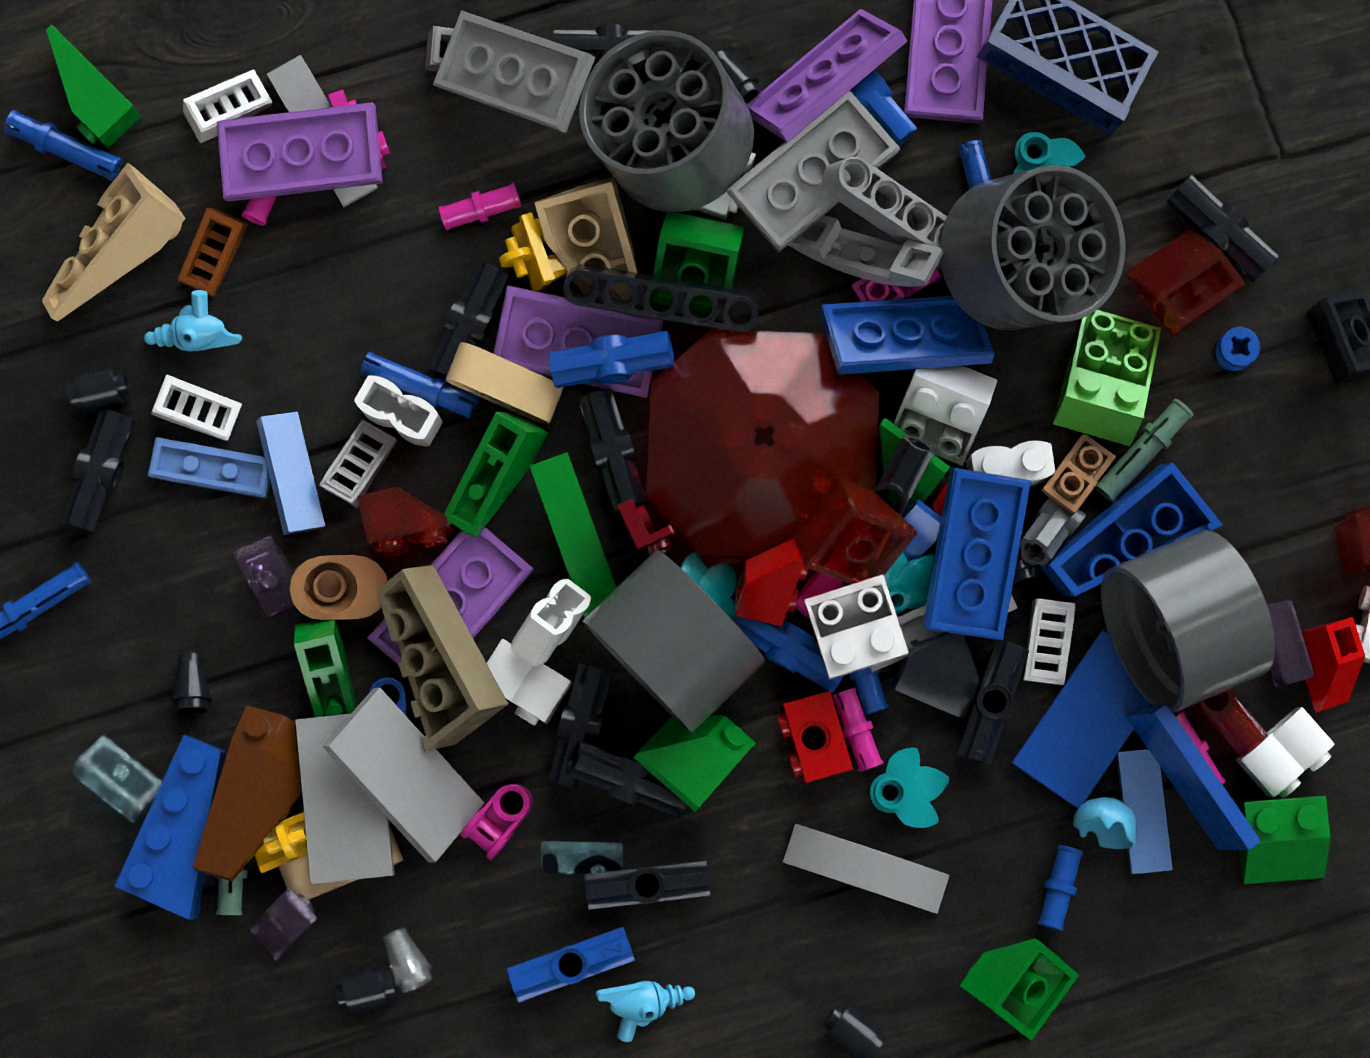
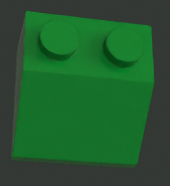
M667 212L659 236L653 276L732 288L745 227L677 212ZM663 288L656 289L650 294L651 301L654 303L670 305L673 301L671 293ZM697 295L690 300V306L693 311L707 313L712 308V302L707 296Z
M1326 796L1235 803L1260 841L1250 850H1239L1242 884L1325 878L1330 844Z

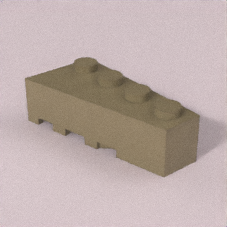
M433 565L402 569L377 590L391 640L397 641L400 648L401 662H399L402 676L403 678H409L415 700L410 702L415 718L421 717L426 736L421 737L425 752L457 744L508 705L504 694Z

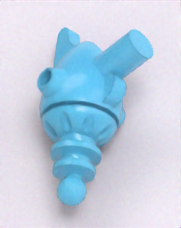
M203 290L191 292L192 306H185L180 311L179 316L172 320L171 325L168 323L163 324L162 327H156L154 332H147L144 336V341L148 345L156 343L160 347L164 345L172 347L175 345L177 348L186 351H200L239 344L242 340L240 334L228 332L221 320L208 314V295Z
M641 981L630 985L598 990L596 996L599 1001L611 1003V1011L622 1017L617 1033L618 1039L624 1042H631L637 1025L641 1027L646 1026L651 1021L661 1017L667 1006L670 1009H674L676 1003L678 1006L683 1004V999L692 1000L695 997V990L690 986L681 989L679 985H675L673 989L670 984L666 985L665 989H663L656 982Z

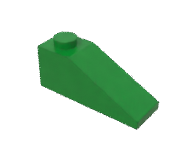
M51 24L46 29L71 111L80 121L76 128L91 144L99 140L108 149L141 118V115Z
M496 412L442 517L472 537H478L529 470L548 432L518 413Z
M314 620L295 625L294 647L314 716L325 717L351 714L357 708L336 620Z

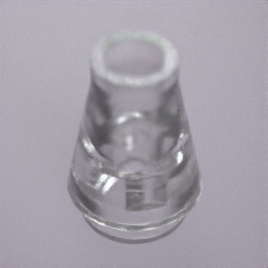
M406 928L396 930L383 938L388 951L394 984L396 986L399 985L403 993L413 991L433 979L430 974L432 966L409 937Z

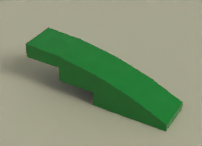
M568 452L530 465V469L570 579L591 596L590 604L583 614L586 618L616 589V585Z

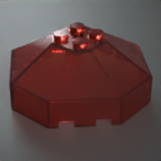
M710 329L674 362V367L666 369L651 382L647 502L669 526L672 525L675 533L701 560H741V562H745L747 559L797 537L804 539V556L810 557L809 565H814L857 525L870 500L871 493L876 488L879 392L861 373L838 375L825 334L767 331L736 332ZM757 427L763 430L771 427L774 430L771 437L774 442L772 446L768 447L766 444H761L758 447L753 441H755L757 435L754 430Z

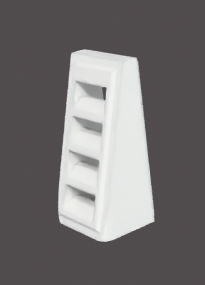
M253 69L183 99V113L200 143H203L218 136L217 121L252 117L270 107L272 100ZM247 86L255 101L249 103L241 89ZM233 94L240 107L234 109L228 96ZM218 101L225 112L222 115L218 114L213 105ZM204 109L210 119L206 122L200 114V111Z
M166 374L151 415L228 441L242 404ZM173 390L181 392L173 411L168 409L167 406ZM190 395L196 397V400L188 417L183 415L182 412ZM204 401L212 403L205 422L197 420ZM219 406L227 408L220 428L212 426Z
M1034 599L1032 601L1027 642L1029 653L1025 662L1024 681L1064 685L1074 623L1075 603L1046 599ZM1042 613L1063 615L1062 622L1041 620ZM1040 629L1061 632L1060 639L1039 636ZM1037 646L1059 648L1058 655L1037 653ZM1035 661L1057 664L1056 672L1034 669Z

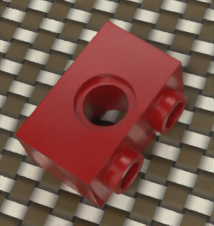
M830 691L782 705L783 714L777 715L783 738L791 737L795 752L788 754L795 778L802 776L805 784L853 769ZM816 727L824 734V744L820 749L810 750L804 746L802 734L805 729Z

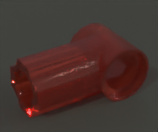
M1233 689L1220 693L1222 704L1217 711L1209 709L1205 700L1192 705L1194 711L1211 724L1239 758L1244 757L1255 749L1268 736L1265 730L1236 699Z

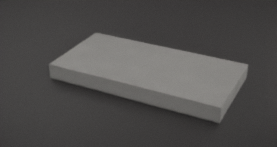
M461 10L433 85L566 133L595 57L586 52Z
M849 90L788 143L785 141L728 188L727 194L779 253L839 203L838 200L826 192L823 186V173L829 165L849 157H859L879 169L899 153L900 147ZM844 169L843 179L848 186H850L851 176L849 172Z
M380 687L374 688L322 748L429 863L436 862L478 812L484 802L436 749L425 752L421 739L424 735Z
M350 714L296 720L311 884L395 875L390 820L322 748Z

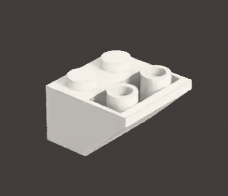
M964 366L915 369L893 424L910 437H916L927 443L935 450L934 455L963 466L990 405L997 379Z
M883 575L804 599L829 680L908 655L909 652Z

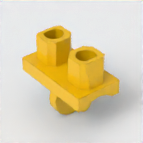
M532 213L523 214L519 217L520 222L511 227L514 237L505 240L508 252L499 257V261L503 268L514 267L517 278L527 275L533 291L543 292L552 282L564 277L568 271L556 254L547 256L543 246L547 243L540 220L534 219Z
M304 812L283 820V822H278L264 838L263 846L255 854L261 873L308 855Z

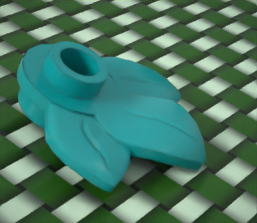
M1029 132L1024 134L1016 143L1014 155L1018 165L1013 174L1049 165L1073 167L1085 158V155L1080 147L1070 139H1049L1042 133ZM1035 147L1040 151L1041 156L1037 159L1030 158L1027 154V149Z
M894 545L879 561L875 574L876 576H884L890 597L897 594L892 599L896 615L905 609L916 610L926 605L935 553L908 562L903 551L897 545Z
M695 552L689 554L684 559L680 568L734 622L737 616H735V601L731 599V596L736 589L737 577L733 567L728 564H718L708 569Z
M915 747L906 748L893 754L888 761L886 772L879 775L872 782L870 798L878 810L885 813H895L906 826L914 828L930 827L939 822L937 813L930 804V801H933L943 792L949 782V777L935 768L920 767L918 749ZM887 785H892L897 790V796L892 801L886 800L882 795L883 788Z

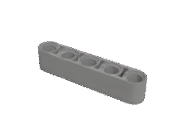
M849 157L835 162L825 169L822 177L823 186L830 196L903 245L906 239L940 248L938 238L942 234L947 216L862 158ZM844 169L847 170L851 176L850 186H848L843 179ZM876 191H878L882 196V208H880L876 203ZM908 213H910L914 219L913 229L908 225L907 222ZM939 261L937 268L942 271L941 263Z

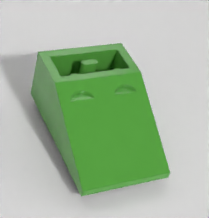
M1096 310L1090 315L1081 318L1062 384L1053 424L1131 446L1144 418L1161 328L1100 310Z

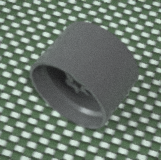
M660 30L645 32L624 40L609 50L599 60L589 74L582 90L579 117L581 129L588 145L622 189L632 199L645 207L662 212H684L705 206L725 194L727 189L739 179L748 164L754 141V126L749 108L714 52L703 42L690 35L676 31ZM702 88L698 94L692 96L693 90ZM662 98H668L666 102L662 100ZM654 102L655 106L649 113H646L648 107ZM720 111L717 119L702 116V113ZM629 123L626 129L619 132L622 125ZM634 148L635 151L627 165L620 164L619 162ZM673 151L677 154L685 152L687 156L675 162Z
M1049 165L989 180L965 192L953 205L944 223L940 240V248L943 249L944 254L940 259L946 285L954 300L970 317L983 325L999 330H1017L1081 319L1095 312L1108 300L1115 290L1121 277L1125 260L1124 229L1114 202L1098 182L1077 169L1067 166ZM1002 213L1011 224L1007 225L999 221L1000 214ZM1055 241L1057 246L1056 255L1053 254V242ZM1002 266H1004L1006 270L1012 269V271L1006 277L1002 272ZM1045 295L1047 307L1042 311L1043 297Z
M1201 530L1113 566L1105 572L1101 583V604L1109 637L1126 674L1140 694L1152 706L1168 705L1171 711L1175 713L1260 677L1271 669L1275 656V637L1268 606L1249 566L1239 552L1221 535L1213 531Z
M657 549L582 621L641 686L691 734L766 662L755 645L716 602L677 564Z

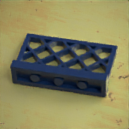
M1008 0L976 57L1111 136L1126 119L1130 111L1129 107L1159 51L1072 0H1040L1041 8L1025 11L1022 0ZM1014 6H1015V9H1016V12H1017V13L1011 14V12H1012V10H1013V8H1014ZM1065 11L1072 15L1075 27L1059 31L1053 13ZM1045 15L1051 33L1034 36L1028 18ZM1020 21L1025 38L1013 40L1001 33L1005 23ZM1099 31L1104 34L1109 47L1093 50L1087 33ZM1079 35L1084 53L1068 56L1062 38ZM1053 40L1059 58L1047 60L1040 56L1037 44ZM1131 50L1145 59L1140 68L1127 70L1121 52ZM1112 54L1118 72L1102 76L1096 58ZM1087 60L1093 78L1081 80L1076 77L1071 63ZM1134 76H1135V78H1134V80H1133V82H1132V84H1131L1130 77H1134ZM1121 80L1125 92L1123 101L1119 102L1110 97L1104 83Z

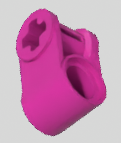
M519 784L503 786L473 816L460 835L464 839L467 837L472 839L487 852L486 858L491 861L507 844L514 831L530 813L533 807L532 794L526 787ZM509 791H516L523 798V808L518 814L507 812L503 806V798ZM480 828H482L486 833H488L494 840H492Z

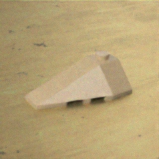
M129 163L125 165L99 200L97 205L103 208L93 227L85 225L79 237L82 240L76 257L72 256L64 261L42 299L50 317L57 322L161 250L168 240L176 237L182 227V222L186 219L175 202Z
M614 177L578 186L535 202L545 241L568 271L567 273L578 265H592L640 273ZM580 275L572 279L583 294H588L593 290L592 281L588 277ZM617 282L611 287V293L617 300L626 301L633 296V290L627 283Z

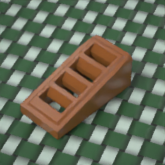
M206 208L177 281L197 290L206 291L208 295L214 297L249 223L216 208ZM217 223L231 229L230 235L227 236L214 230L215 224ZM208 238L225 244L223 251L206 244ZM201 252L218 259L217 266L199 259ZM194 267L213 274L211 281L193 274Z

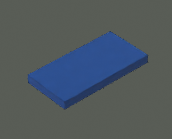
M953 296L821 305L819 315L838 375L992 363L995 355L985 326L970 317L957 304Z
M950 467L922 628L1003 640L1031 480Z
M1103 630L1100 631L1011 762V764L1076 809H1079L1088 798L1134 730L1126 716L1135 709L1150 706V703L1140 694L1126 674L1108 633Z
M1168 705L1138 708L1126 716L1217 850H1250L1260 842L1253 828Z

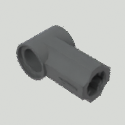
M1048 497L1032 518L1034 523L1020 541L1021 558L1031 565L1039 564L1045 566L1056 554L1060 545L1065 543L1074 533L1086 514L1078 509L1072 515Z

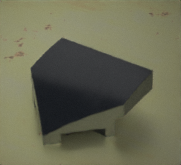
M943 632L922 641L917 639L910 641L913 648L908 650V655L905 656L891 682L894 690L964 719L981 683L964 635Z

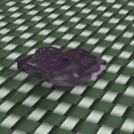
M290 887L265 911L250 931L277 961L289 951L298 938L311 928L317 918L313 914L314 908L309 900L302 894L297 895Z

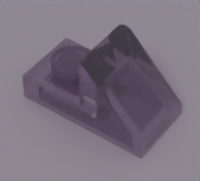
M271 535L233 551L236 562L267 617L295 606L290 594L293 572L283 549L277 547Z

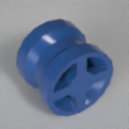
M1244 327L1232 328L1216 343L1214 349L1215 359L1219 366L1225 370L1232 372L1241 371L1258 357L1260 342L1256 334L1250 329Z

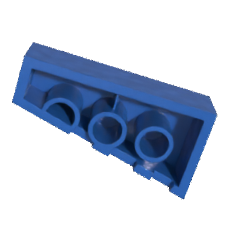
M1173 462L1160 464L1064 543L1045 566L1041 565V569L1063 596H1077L1101 584L1105 572L1113 566L1201 530L1212 531L1223 524Z
M183 735L114 887L186 919L199 918L200 900L207 874L194 871L193 865L227 756L226 751L197 738Z

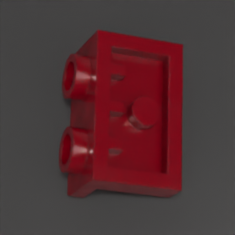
M632 498L617 505L619 516L639 558L647 555L649 557L656 549L664 554L672 550L670 546L676 542L675 531L672 525L653 533L654 526L644 505L636 508Z

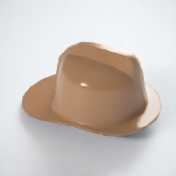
M358 555L319 556L308 559L298 566L291 577L290 594L292 602L297 609L311 619H360L371 616L381 608L377 590L388 581L386 573L380 565L368 557Z

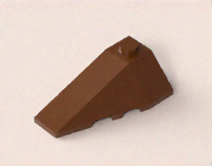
M246 705L227 752L194 861V871L233 881L263 846L264 838L278 821L281 820L283 822L291 812L290 807L302 794L296 722L284 715Z

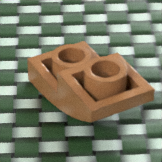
M1083 433L1041 491L1074 515L1116 456Z

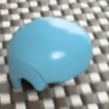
M1108 797L1095 798L1083 803L1076 811L1073 825L1079 829L1081 837H1085L1089 831H1092L1097 836L1098 844L1103 848L1128 849L1136 844V816L1132 809L1124 802Z

